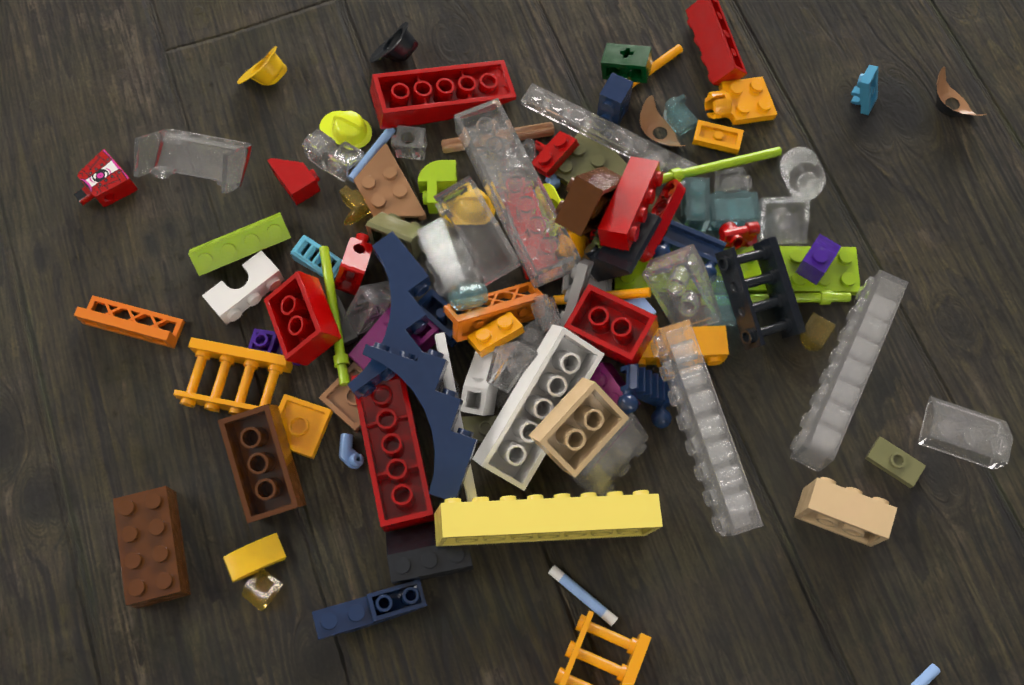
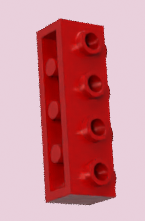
M697 0L685 11L688 17L687 23L695 35L694 42L700 48L702 54L701 60L708 69L709 81L714 86H719L721 82L743 78L747 75V72L719 1Z
M630 157L598 227L601 246L629 251L633 241H637L640 231L639 227L641 223L646 221L649 204L652 205L654 203L655 190L657 186H661L663 181V172H660L659 161Z

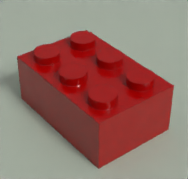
M297 271L264 299L286 361L307 366L342 338L319 278Z
M588 284L564 327L603 352L605 356L628 365L639 363L659 325L656 315Z

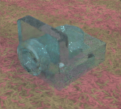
M684 94L677 98H670L665 104L662 116L678 136L696 127L698 119L685 105L687 97Z

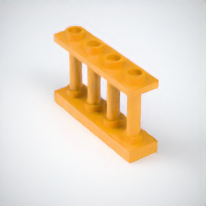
M191 337L188 347L195 353L197 359L186 392L174 390L173 395L180 400L179 403L187 407L194 408L195 405H202L208 411L219 412L222 409L229 411L228 413L231 415L271 404L279 375L283 372L291 373L293 363L286 361L284 355ZM210 358L219 359L221 364L211 395L196 394L207 360H210ZM234 362L243 364L245 369L235 401L221 399L231 365H234ZM258 367L266 368L269 371L260 405L246 404L245 401L254 372L258 370Z
M589 610L586 616L581 614L575 628L580 633L576 642L570 641L565 656L569 658L565 669L559 668L554 683L558 685H593L570 674L577 658L617 676L616 679L620 681L619 685H634L652 637L640 633L637 638L632 637L630 639L592 622L593 611ZM586 632L627 649L626 653L631 654L627 665L623 663L618 665L581 648Z

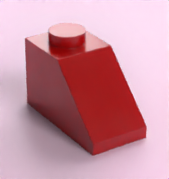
M275 158L267 160L272 172L296 206L320 192L317 183L320 179L313 168L309 170L303 162Z

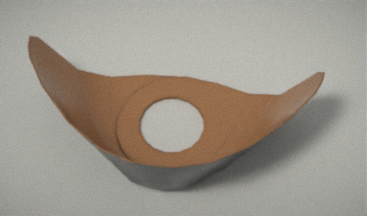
M943 67L937 80L936 106L938 110L952 117L987 115H976L970 109L965 99L947 83L946 69ZM948 98L958 100L960 103L959 108L956 110L951 109L945 104Z
M652 95L649 96L643 104L640 113V125L644 139L649 144L660 147L686 146L680 145L672 127L657 111L654 97ZM657 127H663L667 130V136L664 139H657L653 135V130Z

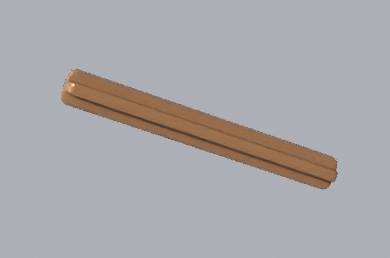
M546 122L443 139L441 146L443 153H450L552 136L555 129L553 122Z

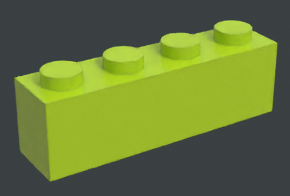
M279 212L189 250L188 255L198 275L201 276L290 239L291 235Z

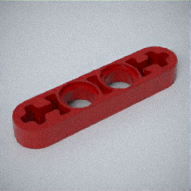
M677 179L669 181L663 187L651 211L652 214L660 216L662 221L639 260L642 263L649 261L654 256L655 249L660 245L685 194L686 188Z

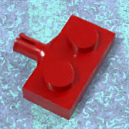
M559 131L546 145L535 140L532 144V149L540 153L530 165L533 170L550 178L579 146L576 138L562 131Z

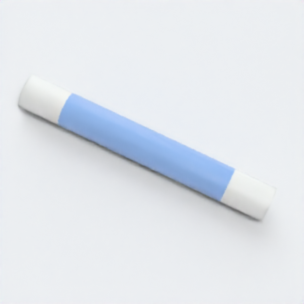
M556 565L548 572L549 575L612 627L618 619L617 616Z

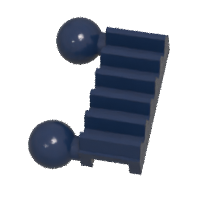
M672 220L661 245L656 247L652 259L658 264H665L670 260L672 250L673 253L680 252L682 257L689 256L692 261L699 260L702 266L697 272L698 279L705 284H709L717 278V259L715 254L723 251L727 243Z
M628 364L620 367V372L626 374V385L620 387L623 395L619 397L617 406L625 414H632L638 408V399L656 407V410L651 415L653 425L657 428L668 427L672 416L666 407L672 404V380H665V377H659L658 373L652 374V370L639 367V364Z

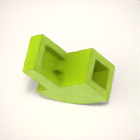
M456 160L433 161L427 164L419 173V191L423 193V205L428 206L429 214H438L437 197L439 192H457Z

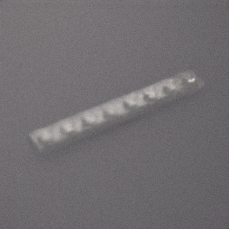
M533 83L522 97L521 105L628 158L632 156L659 161L660 172L667 173L670 169L678 167L685 169L697 166V164ZM691 177L684 178L680 183L687 186Z

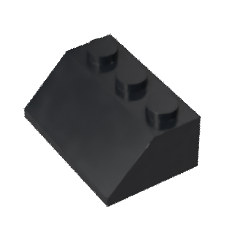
M648 212L645 223H641L639 227V237L636 242L633 241L629 251L601 246L597 229L591 244L585 248L581 261L587 259L594 262L591 275L598 282L632 274L662 221L661 217Z
M435 523L386 532L387 559L391 583L394 586L418 579L422 581L474 570L469 545L436 547Z

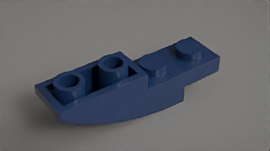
M420 579L369 593L365 597L316 610L311 614L319 641L424 608L427 604Z

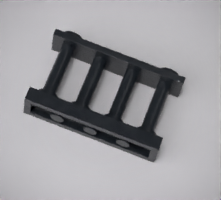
M776 236L752 244L754 251L737 255L735 247H730L715 254L745 350L766 345L763 337L778 332L781 333L782 339L807 332ZM757 260L762 274L745 279L740 264ZM765 284L769 299L752 303L748 288ZM773 308L777 322L760 327L756 313Z

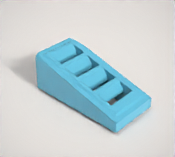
M303 235L290 254L294 261L323 277L322 265L321 267L318 266L321 262L319 252L321 245ZM315 252L318 253V254L315 256V258H314L312 261H310V259H311V257L313 256V254H314ZM330 252L331 263H335L332 268L335 281L342 259Z

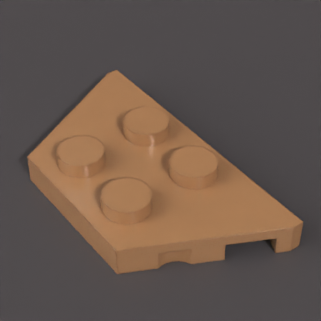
M384 144L354 178V183L372 217L383 212L388 215L390 213L396 214L402 220L419 217V220L427 219L422 206L388 145Z

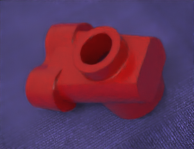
M756 221L748 222L744 226L738 227L734 222H726L719 229V240L727 243L725 247H735V249L753 246L752 244L757 243L760 225Z

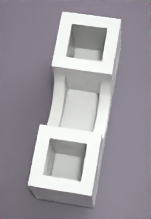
M262 250L242 264L249 276L247 283L242 288L231 289L223 281H220L202 295L226 325L239 319L246 309L258 304L264 295L269 291L277 289L281 282L284 281L279 269Z

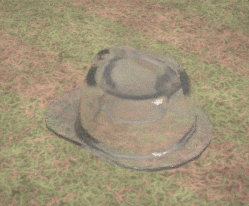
M795 147L784 154L779 168L791 195L798 200H809L817 197L825 187L826 177L814 152L806 147Z

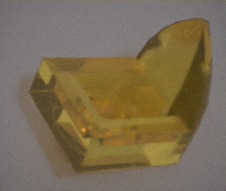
M345 185L339 191L343 203L351 209L343 223L344 225L356 223L371 212L364 202V197L356 189L352 191Z
M813 313L805 325L807 332L799 335L801 344L809 351L821 350L836 325Z

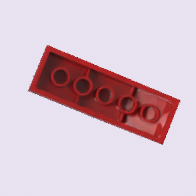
M504 60L372 74L370 87L380 129L449 120L516 100V94Z
M396 374L392 379L388 381L383 380L376 385V389L366 397L361 396L359 399L355 396L380 527L384 532L434 521L435 513L432 497L429 494L428 478L407 385Z

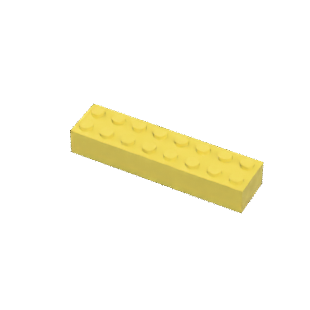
M649 490L634 491L633 495H623L622 491L608 492L607 496H597L596 492H587L580 494V497H570L569 493L554 495V498L545 499L543 495L535 494L529 495L527 499L516 500V496L510 495L502 496L498 501H489V497L472 498V502H461V498H448L444 500V503H440L434 513L436 547L646 536L663 527L659 494H649Z

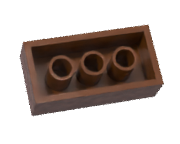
M603 166L572 177L566 187L568 194L565 200H561L555 210V213L558 215L554 222L579 236H583L599 227L622 176Z
M266 404L218 420L247 524L307 505L278 405Z
M162 486L114 498L113 506L126 606L141 608L191 595L176 492L167 486Z

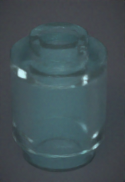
M478 282L453 285L448 293V301L457 311L477 308L487 303L488 291L483 283L479 284Z

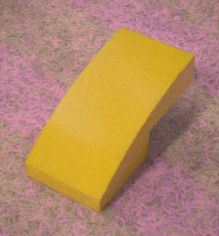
M274 533L229 553L223 559L233 583L258 573L260 569L285 560L286 554L277 533Z

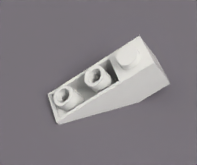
M505 344L482 358L475 351L463 385L461 412L482 416L494 415Z

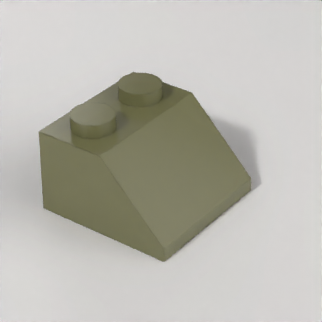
M380 212L367 221L365 225L372 245L393 231L416 261L427 241L426 230L421 224L417 222L409 223L402 220L396 214L390 213L388 215Z

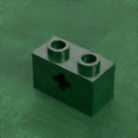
M615 43L606 44L601 60L602 79L608 80L610 75L615 73L633 82L647 83L652 67V47Z

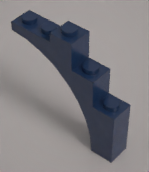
M392 231L372 245L375 255L388 276L391 293L390 319L381 344L389 346V352L399 355L400 350L415 355L414 360L417 361L422 350L411 335L421 333L426 328L429 320L427 314L414 297H420L425 294L431 282L429 275ZM372 359L365 369L347 385L357 399H359L361 396L366 397L376 389V385L383 380L388 381L392 379L396 373L384 364Z
M377 342L374 343V346L366 344L362 354L384 364L398 374L413 390L425 410L432 429L435 449L434 474L429 494L443 499L458 498L478 440L472 438L474 433L462 428H458L457 432L453 431L463 400L458 398L459 393L446 388L443 389L442 393L438 392L449 362L443 359V353L429 349L428 353L420 351L418 360L415 361V355L400 350L399 355L389 352L390 347Z

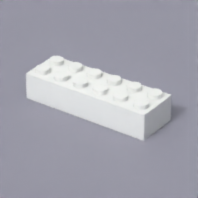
M552 324L472 460L524 491L546 455L528 435L582 377L590 380L604 353L565 327Z

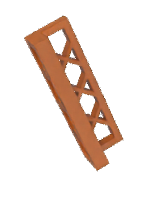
M526 282L444 305L443 312L453 322L452 337L456 342L467 340L469 334L509 311L520 323L544 317L546 296L531 282ZM527 291L531 293L529 295L520 294ZM505 298V299H510V300H508V301H502V300H499V299ZM483 304V305H488V306H487V307H479V306H477V305ZM465 311L466 313L457 315L455 312Z
M93 295L87 309L77 307L73 315L84 325L174 349L185 324V321L180 318ZM97 304L105 305L108 312L105 314L96 312ZM127 311L131 318L126 320L115 317V315ZM150 317L154 324L148 326L137 321ZM168 323L176 324L173 333L160 329V327Z

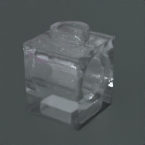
M398 125L397 132L392 135L391 147L395 148L396 157L424 160L427 146L426 128Z

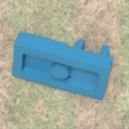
M869 65L865 73L860 74L857 86L851 92V95L854 96L851 103L861 105V114L869 115L877 100L878 66Z

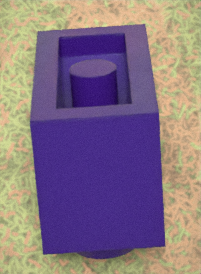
M820 234L795 273L817 285L836 257L841 246Z

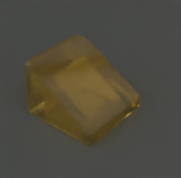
M261 569L244 585L242 596L260 611H263L283 584L266 570Z

